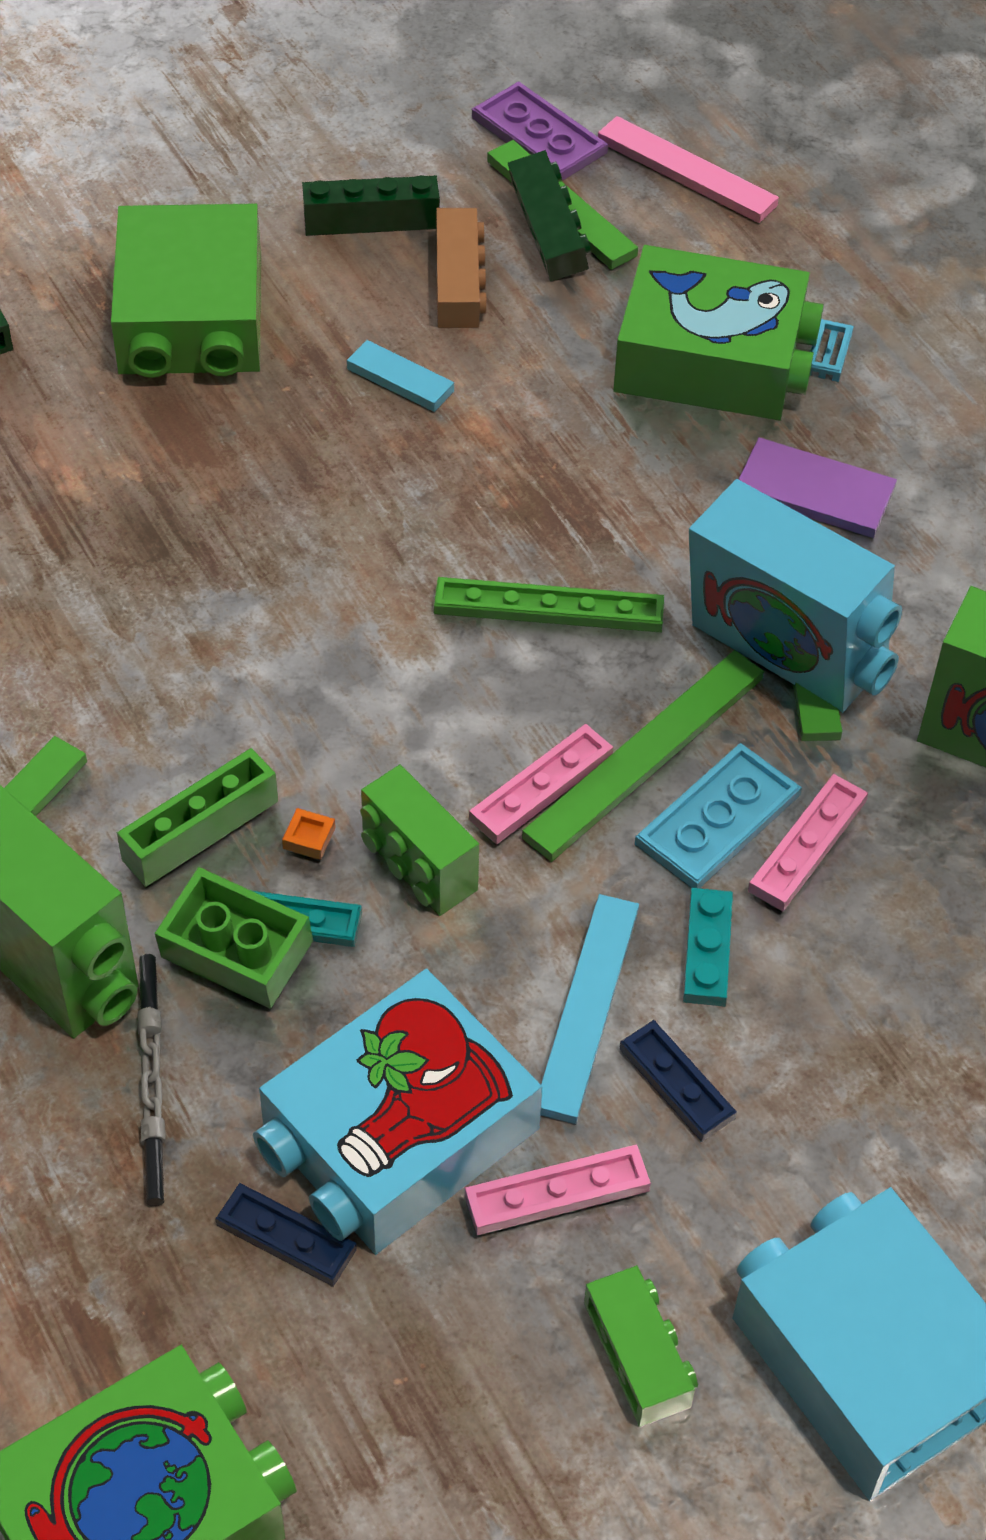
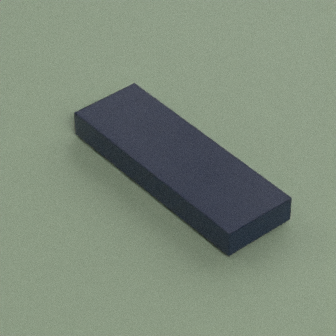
M652 1020L620 1041L619 1049L701 1142L736 1119L737 1111L655 1020Z
M241 1183L238 1184L216 1217V1225L332 1287H334L357 1251L355 1242L347 1238L342 1241L337 1240L324 1226Z

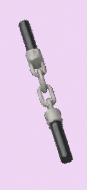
M144 954L139 957L141 1010L137 1014L138 1034L140 1035V1045L143 1050L141 1091L142 1101L145 1104L144 1119L141 1120V1144L145 1146L146 1204L149 1206H160L164 1203L162 1144L166 1141L165 1120L161 1116L162 1082L159 1077L162 1022L161 1011L158 1010L156 957L152 954ZM154 1037V1043L147 1045V1038ZM149 1056H153V1070H149ZM155 1081L156 1097L149 1098L148 1083ZM150 1109L155 1110V1116H150Z

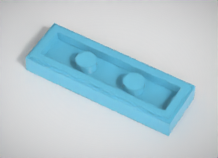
M366 340L347 359L348 370L433 412L454 392L453 381L369 340Z

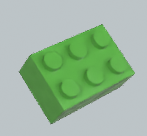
M401 764L361 789L362 808L360 809V814L362 816L363 828L361 837L364 844L371 852H378L387 861L388 868L397 879L401 880L403 878L412 887L414 895L423 906L427 907L429 905L441 916L478 891L479 843Z
M200 867L197 868L154 933L161 958L270 1009L313 942L308 916Z

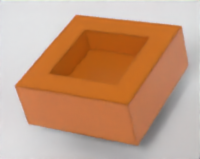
M296 808L282 838L283 849L321 860L335 831V819Z

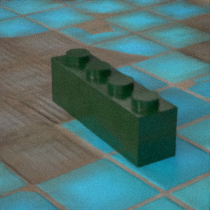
M546 150L508 162L513 188L550 282L588 270L586 255L591 254L590 244L586 234L580 235L578 232L582 227L576 209L570 211L568 207L572 205L567 186L560 187L559 185L562 177L557 162H550Z
M437 175L302 182L306 236L436 229L437 208H440Z

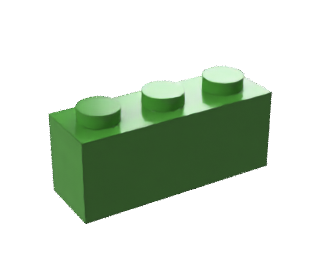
M638 1265L587 1283L584 1305L638 1426L642 1427L691 1408L695 1388H698L697 1377L688 1360L682 1362L676 1349L678 1346L676 1331L669 1319L663 1321L657 1308L659 1297L651 1279L644 1280Z

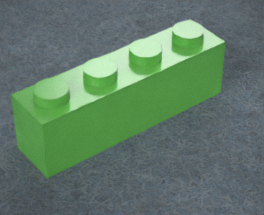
M252 748L248 749L118 831L117 837L123 863L147 887L278 802L276 773Z

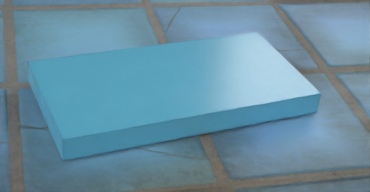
M739 743L636 835L635 845L691 888H701L801 795L802 787L742 743Z

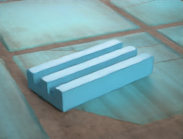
M821 319L817 344L812 346L810 352H814L810 376L813 371L819 372L818 378L825 379L826 374L833 375L832 381L839 382L854 326ZM829 329L831 333L822 363L816 362L824 331ZM843 332L844 337L836 364L830 365L838 333Z

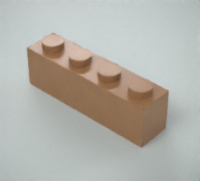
M437 208L438 328H479V314H486V292H479V290H485L486 270L479 269V266H485V245H478V243H484V222H478L477 208Z

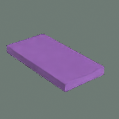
M519 81L472 108V118L504 142L508 143L514 140L531 155L546 150L550 162H557L562 181L608 153V144Z
M758 437L739 477L740 481L810 519L871 538L875 537L897 482L895 478Z

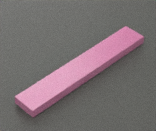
M618 116L598 132V137L606 142L609 148L757 223H760L778 206V196Z

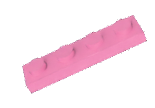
M584 724L469 810V821L497 845L579 783L613 754L614 747L587 724Z
M833 774L749 882L748 892L784 911L867 801L868 792Z
M636 1144L465 1187V1198L476 1234L481 1235L650 1192L651 1182Z

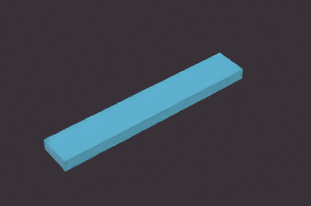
M602 894L598 896L541 1083L543 1086L541 1116L577 1124L638 915L639 903Z

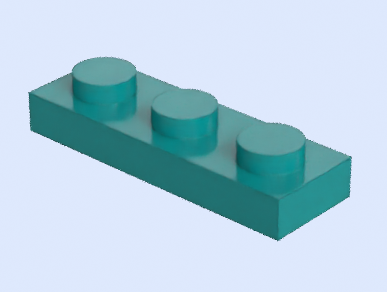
M691 888L683 1003L726 1007L733 901L732 891Z

